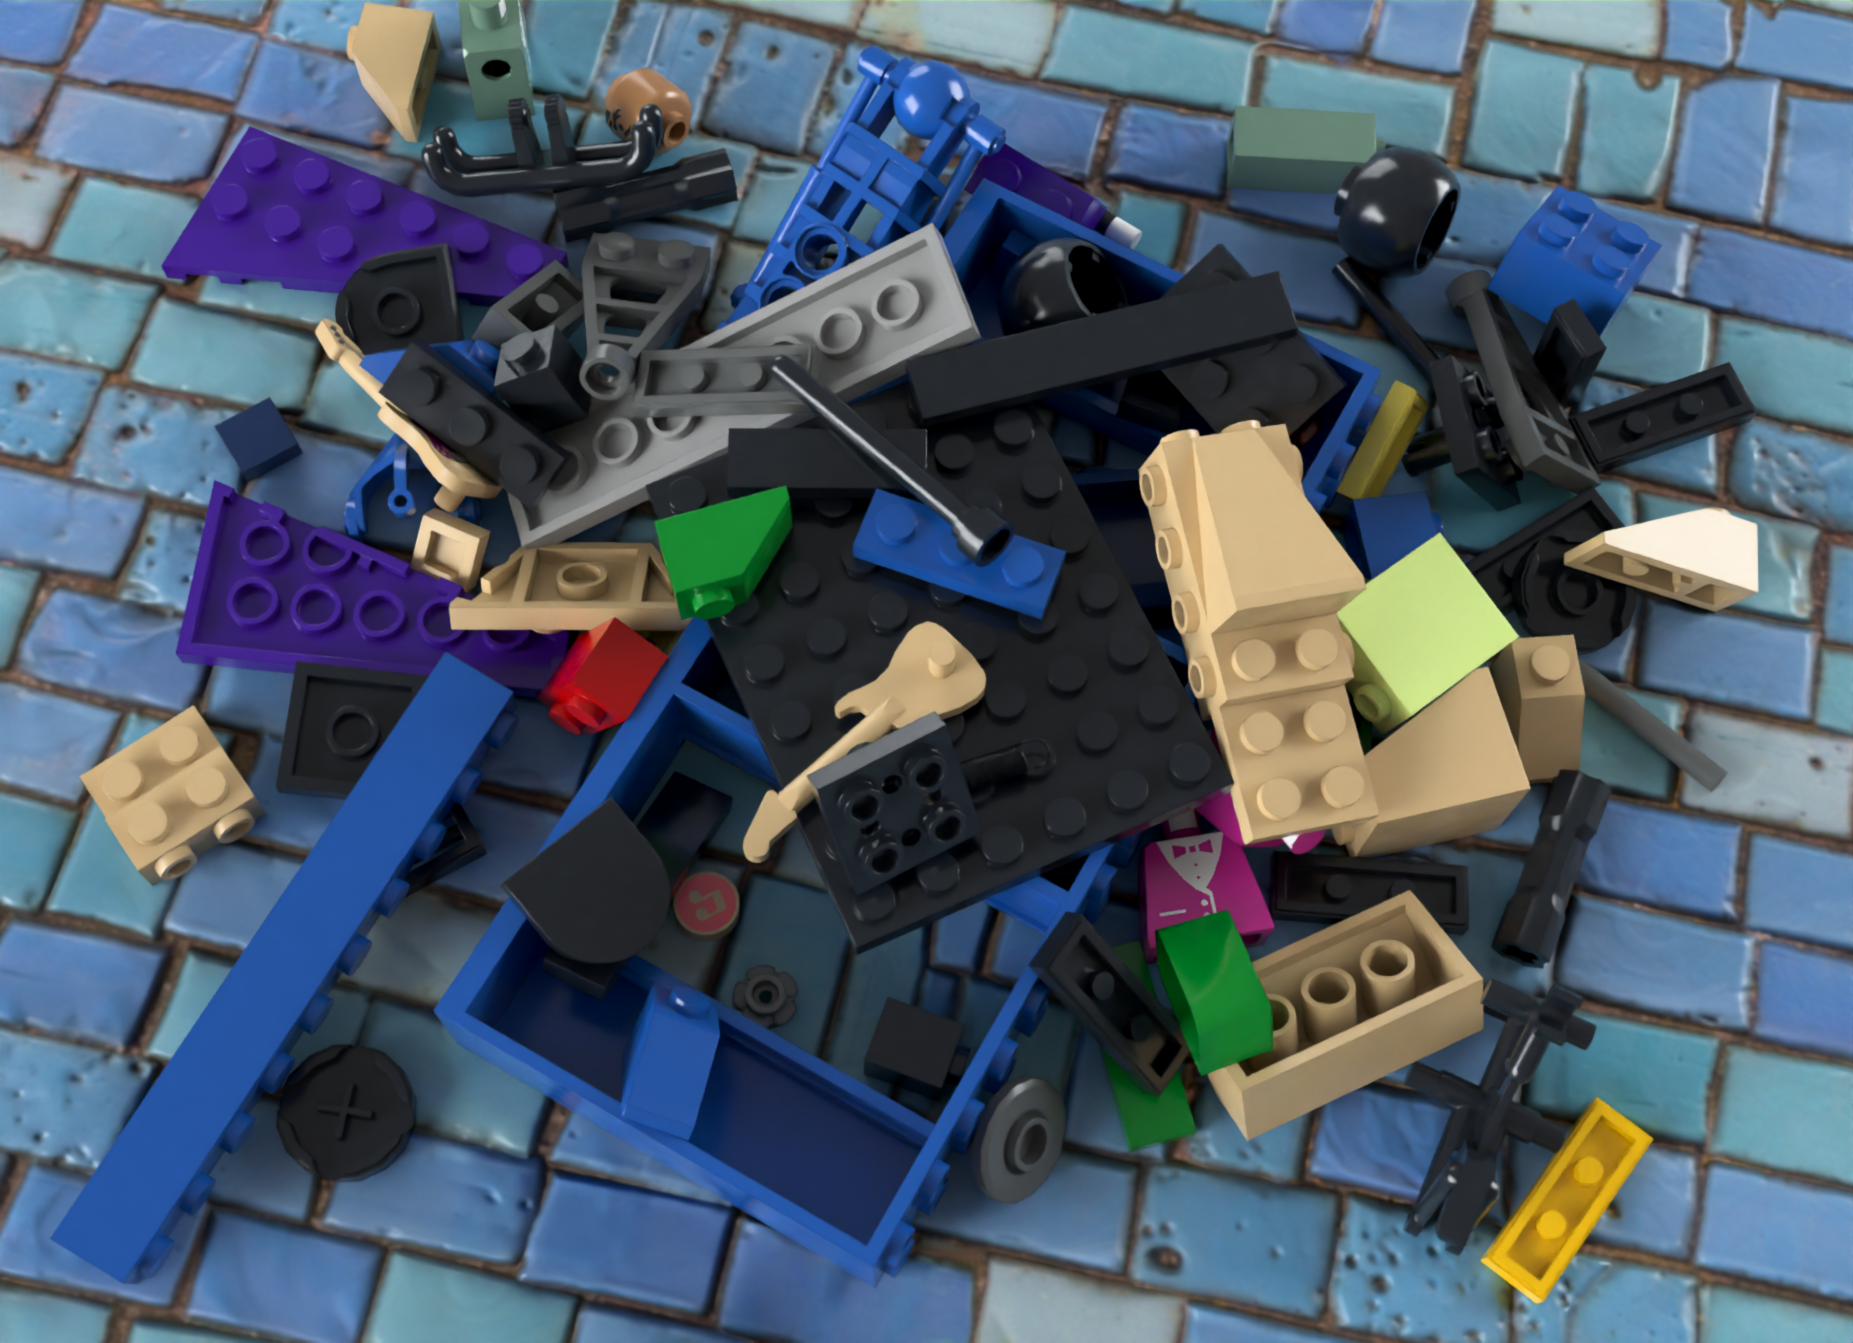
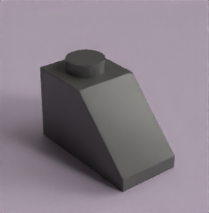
M554 260L491 306L471 339L473 341L477 339L483 340L500 351L501 344L508 342L514 336L525 332L532 333L554 324L564 337L568 339L584 322L582 282L557 260Z

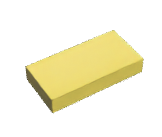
M1397 380L1392 385L1337 489V492L1351 503L1356 499L1382 496L1430 407L1429 403L1414 388Z

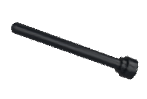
M781 354L771 359L769 363L771 376L953 527L952 536L957 539V549L978 567H985L994 562L1005 551L1015 531L1014 524L993 507L983 509L978 504L969 506L789 356Z

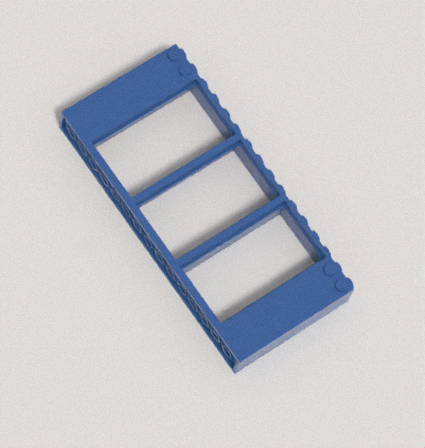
M983 178L943 239L981 338L967 345L1004 337L997 306L998 290L1001 281L991 276L1000 249L1013 228L1037 243L1048 239L1071 237L1087 241L1096 246L1106 255L1119 273L1125 285L1130 306L1159 300L1184 276V274L985 178ZM1302 332L1348 384L1323 406L1321 411L1313 415L1289 437L1291 445H1295L1301 454L1303 462L1301 483L1305 497L1318 515H1320L1323 507L1329 509L1338 494L1337 489L1344 478L1343 473L1350 460H1353L1381 406L1383 398L1374 394L1382 370ZM905 374L846 404H851L909 381L908 376ZM1128 378L1036 400L1148 457L1160 444V440L1169 435L1116 417ZM1187 400L1177 431L1194 429L1199 432V436L1217 434ZM693 617L669 653V657L628 719L622 724L537 855L611 797L633 823L686 740L775 789L782 791L750 720L713 700L729 674L704 619ZM1156 635L1202 721L1197 698L1193 694L1189 683L1188 662L1184 648ZM1139 832L1091 853L1069 892L1038 876L983 900L984 903L1038 931L1043 937L936 1125L636 954L632 957L604 1001L544 973L543 958L551 947L543 940L509 897L437 1004L434 1013L458 1045L876 1288L884 1273L896 1278L915 1244V1240L912 1239L915 1228L911 1227L919 1211L931 1216L950 1181L947 1175L951 1166L946 1164L954 1150L963 1156L966 1154L973 1142L978 1121L985 1108V1104L981 1102L987 1091L995 1095L1006 1084L1017 1062L1014 1059L1019 1047V1043L1015 1042L1020 1033L1031 1038L1048 1008L1049 1002L1046 1000L1050 994V989L1028 966L1066 911L1082 914L1090 923H1096L1113 891L1110 886L1118 871L1114 867L1115 864L1124 869L1128 867L1144 834ZM654 983L669 989H673L675 986L692 988L705 995L711 1004L718 1006L720 1037L696 1123L689 1140L621 1117L622 1052Z

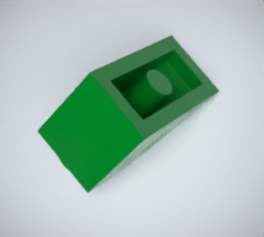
M786 485L654 521L660 549L681 620L692 617L704 620L718 618L729 613L735 605L748 601L793 527L790 497Z

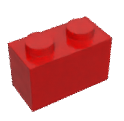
M614 617L577 637L537 696V699L551 708L547 714L558 726L575 735H581L582 732L591 735L625 722L669 656Z

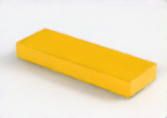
M1594 1098L1587 1105L1565 1137L1559 1151L1553 1154L1480 1261L1534 1303L1539 1304L1543 1302L1645 1153L1653 1138L1600 1098Z

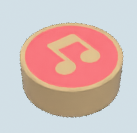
M712 871L692 874L683 881L674 895L673 908L677 923L683 932L694 939L701 941L720 939L730 933L738 922L740 916L738 891L734 884L722 874Z

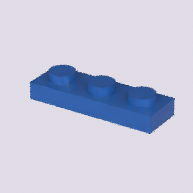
M876 489L853 543V557L1043 620L1063 568L1066 551L1014 534L1005 551L994 562L985 567H978L957 549V539L952 536L953 527L927 505Z

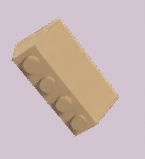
M1408 890L1253 961L1252 964L1272 1008L1273 1050L1242 1060L1207 1075L1215 1094L1246 1140L1249 1141L1483 1030L1484 1013L1483 1004L1480 1003L1483 995V978L1412 891Z

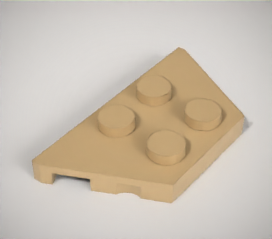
M560 542L554 545L525 549L521 546L510 555L509 560L505 564L494 567L480 578L482 593L472 601L456 597L449 605L451 630H533L541 634H553L562 630H591L616 617L632 630L685 631L693 619L692 617L681 620L666 566L663 564V556L652 543Z

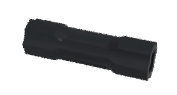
M725 148L681 158L672 166L643 172L638 177L623 182L552 190L566 243L592 237L593 233H609L618 225L683 209L698 211L738 201L734 172Z
M1560 769L1558 776L1553 778L1538 818L1539 827L1514 895L1506 904L1491 945L1500 956L1511 959L1526 967L1543 969L1545 963H1550L1565 921L1564 911L1589 842L1597 833L1611 794V789L1601 779L1590 777L1579 770Z

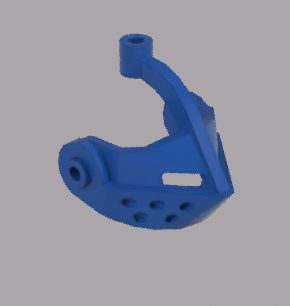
M396 433L354 485L349 494V499L346 501V511H344L343 515L345 531L351 539L363 544L364 534H368L370 499L378 487L394 475L395 490L388 496L387 503L392 512L399 518L406 519L414 515L417 510L416 499L409 492V470H428V468L410 444ZM465 496L457 508L458 518L480 527V520L483 519L480 498Z

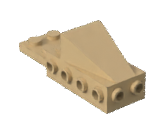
M1248 420L1232 424L1223 429L1219 434L1199 436L1197 430L1188 429L1163 437L1157 448L1138 470L1140 475V491L1144 503L1148 506L1156 538L1157 558L1164 569L1172 600L1174 624L1181 635L1188 662L1189 683L1193 694L1197 698L1202 721L1209 719L1213 721L1223 763L1234 781L1230 791L1244 845L1374 819L1380 814L1345 684L1354 678L1352 671L1355 663L1354 648L1349 636L1342 632L1337 615L1338 611L1366 590L1367 587L1363 574L1305 497L1301 483L1303 476L1301 454L1295 445H1291L1286 424L1261 427L1259 421Z

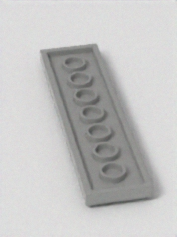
M931 223L681 349L816 344L824 353L820 383L843 402L848 403L907 374L906 360L959 348L981 338L942 235L935 225ZM637 377L630 383L626 394L618 399L602 400L591 395L587 419L545 433V435L572 456L540 502L534 507L529 508L507 491L521 545L525 549L558 544L649 500L645 485L727 453L729 428H790L816 418L819 415L816 413L641 418L632 410Z

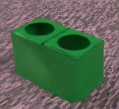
M1229 910L1156 929V954L1161 981L1201 1076L1250 1057L1272 1051L1273 1015L1271 1004L1250 961L1248 951Z

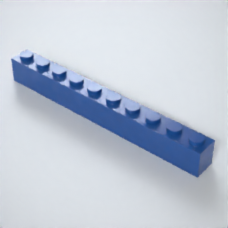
M444 653L51 1236L50 1239L123 1284H138L143 1275L151 1279L157 1274L175 1246V1241L169 1238V1235L184 1212L193 1216L212 1192L216 1179L209 1176L225 1151L231 1155L236 1153L252 1131L256 1118L249 1115L264 1091L274 1094L289 1075L295 1063V1058L290 1056L289 1053L302 1033L305 1031L310 1035L314 1034L326 1019L334 1003V999L328 996L331 989L342 973L352 976L366 958L372 946V941L367 939L366 936L380 915L389 919L401 905L410 887V884L405 882L404 879L419 858L424 862L428 861L441 844L447 831V827L441 823L455 802L461 806L465 805L474 794L483 777V772L477 769L491 747L500 751L512 736L519 722V717L513 714L517 709L513 691L451 654Z

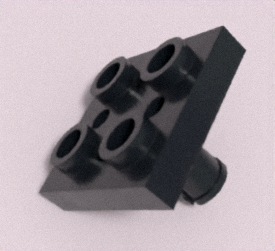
M1452 355L1428 363L1443 427L1412 438L1406 449L1408 454L1403 455L1401 459L1405 470L1410 477L1414 478L1421 473L1452 462L1455 476L1497 511L1521 504L1516 482L1523 480V471L1514 463L1506 449L1503 431L1505 425L1501 419L1493 393L1485 387L1477 371L1469 372Z
M935 711L874 742L857 744L850 749L846 756L807 775L846 878L857 895L982 832L946 724ZM912 828H915L913 835L902 839V835L908 834Z

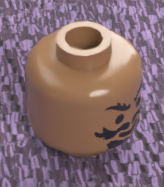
M649 68L635 69L617 77L610 85L605 98L606 123L613 134L621 140H631V128L634 123L640 121V109L649 103L657 105L663 115V137L654 156L662 155L672 148L679 146L687 137L692 116L691 101L683 89L659 72Z

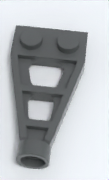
M623 232L593 233L581 263L586 356L579 377L583 388L590 395L602 400H615L626 394L630 383L638 375L641 351L659 350L700 301L710 270V247L694 246L683 240H668L664 242L633 238L631 235ZM610 289L663 296L656 304L611 299ZM606 325L643 330L638 338L604 333ZM612 365L620 373L607 375L601 372L600 368Z
M1473 270L1460 275L1448 285L1445 295L1455 316L1468 319L1498 411L1510 436V439L1505 442L1510 457L1522 471L1527 472L1530 470L1542 476L1553 487L1559 485L1577 495L1591 486L1595 489L1601 485L1600 479L1568 420L1566 412L1556 398L1542 370L1533 359V354L1502 300L1499 299L1498 295L1487 289L1492 280L1489 272ZM1524 397H1526V399H1527V401L1529 402L1531 408H1529V407L1527 406Z

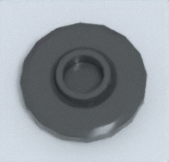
M1023 1075L1008 1081L990 1099L978 1121L972 1142L971 1169L978 1188L992 1200L1000 1203L1016 1204L1032 1196L1048 1179L1059 1159L1066 1131V1110L1060 1092L1048 1080Z

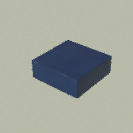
M270 397L215 425L220 438L247 483L303 454L298 442Z

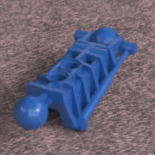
M871 45L861 52L857 61V69L861 74L865 75L818 164L811 165L748 284L738 285L733 290L730 299L731 306L735 310L726 322L721 321L715 331L921 229L920 224L935 196L939 199L923 227L933 223L939 231L982 153L992 156L1001 150L1006 141V130L982 114L978 116L980 103L970 98V90L966 80L954 66L935 60L916 63L908 57L898 62L896 58L876 45ZM878 85H880V86H881L880 89L878 90V92L876 93V95L874 96V98L872 99V101L870 102V104H869L868 107L866 108V106H867L869 100L871 99V97H872V95H873L875 89L877 88ZM894 116H896L898 124L908 134L923 140H931L917 163L879 139ZM965 139L969 146L945 186L938 178ZM866 203H868L884 215L865 244L850 234L849 231ZM830 244H837L838 257L836 262L830 268L817 270L816 268Z

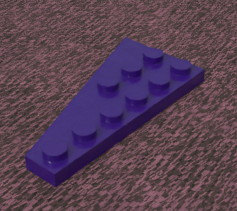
M249 126L161 267L166 277L171 279L189 280V276L192 274L218 277L221 283L243 285L245 279L280 282L283 289L340 293L352 275L360 269L359 266L371 257L389 252L447 243L452 252L458 297L467 299L470 305L491 307L554 260H557L566 269L569 262L567 253L563 250Z
M214 480L176 655L182 663L291 674L295 673L296 661L429 676L444 653L447 652L513 691L514 696L537 698L571 648L572 640L570 633L566 630L553 634H541L533 630H451L450 602L456 597L471 601L477 597L465 592L461 585L442 577L440 580L432 578L412 569L411 565L405 561L326 527L316 528L288 516L284 509L265 501L263 504L237 494L234 488Z

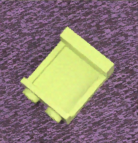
M1438 533L1366 584V590L1337 612L1341 630L1349 636L1355 655V663L1352 669L1354 678L1347 682L1345 687L1353 696L1354 704L1360 714L1372 722L1382 734H1386L1414 715L1519 637L1441 533Z

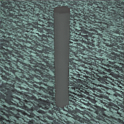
M1578 656L1584 691L1587 696L1710 792L1720 784L1728 774L1727 771Z

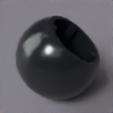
M1392 147L1378 151L1371 156L1363 168L1360 166L1352 168L1341 185L1334 206V214L1340 217L1338 240L1345 253L1363 269L1385 278H1408L1421 274L1438 253L1454 220L1461 194V187L1455 174L1439 158L1427 151L1412 147Z
M1071 237L1048 239L1030 246L1010 264L1001 280L997 297L998 314L1004 337L1130 307L1125 285L1106 255L1091 243Z

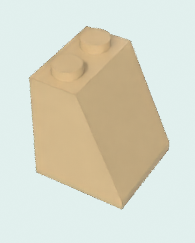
M1488 666L1472 671L1364 756L1380 815L1370 821L1331 828L1334 839L1339 845L1346 844L1349 857L1375 858L1483 833L1500 827L1531 787Z

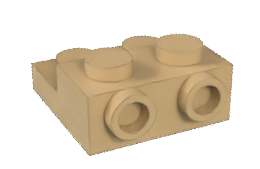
M194 705L79 776L106 817L105 821L138 872L152 886L161 880H173L187 873L196 864L198 856L218 843L226 844L243 837L253 828L255 820L266 813Z

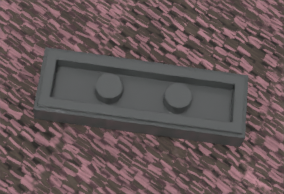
M816 344L641 351L632 410L641 418L815 413L771 376L769 363L777 355H787L820 382L824 353Z

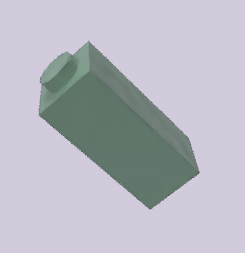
M1235 106L1227 136V188L1338 194L1343 181L1352 168L1355 166L1363 168L1372 155L1385 149V139L1376 138L1375 114Z

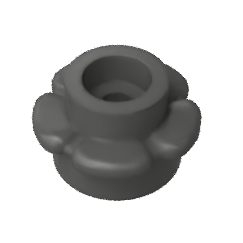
M770 965L756 966L747 971L744 981H739L735 985L732 994L733 1006L737 1011H741L743 1016L766 1029L782 1027L796 1013L797 1005L794 1002V998L798 996V987L793 977L787 972L782 971L778 973ZM763 992L771 993L772 1000L769 1003H762L759 997Z

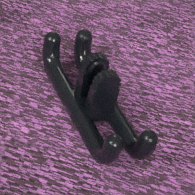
M560 94L547 95L544 100V117L547 122L550 149L541 150L526 99L509 100L507 110L516 152L472 156L464 152L459 146L453 129L448 126H440L433 132V142L426 144L422 148L421 158L429 178L440 189L461 197H481L623 182L638 177L650 166L663 137L662 111L655 104L649 103L644 105L639 111L640 121L634 123L631 128V140L574 146L568 114L562 96Z

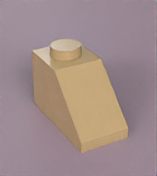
M365 2L359 24H353L348 32V58L355 61L363 87L406 142L417 143L442 51V43L434 12Z
M1574 635L1517 638L1503 649L1492 666L1495 688L1529 784L1552 782L1555 776H1558L1560 769L1579 770L1585 691Z

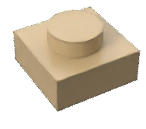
M433 508L423 514L411 567L437 580H440L442 577L459 584L468 593L477 585L491 531Z

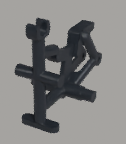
M1491 978L1487 986H1483V995L1480 1003L1483 1004V1013L1505 1022V1025L1479 1085L1444 1069L1438 1071L1418 1061L1411 1064L1405 1077L1404 1085L1428 1095L1429 1100L1450 1109L1451 1113L1418 1197L1407 1215L1403 1231L1417 1237L1446 1197L1436 1223V1235L1441 1241L1446 1243V1251L1459 1256L1471 1232L1499 1197L1500 1186L1494 1178L1497 1172L1496 1158L1505 1135L1525 1144L1531 1142L1555 1154L1559 1151L1566 1135V1128L1542 1118L1539 1112L1514 1102L1512 1099L1519 1085L1527 1084L1532 1080L1550 1042L1558 1046H1563L1567 1042L1580 1049L1587 1050L1594 1037L1596 1025L1573 1015L1575 1009L1581 1007L1583 996L1554 984L1548 991L1545 1000H1539ZM1459 1151L1457 1161L1448 1164L1451 1154Z

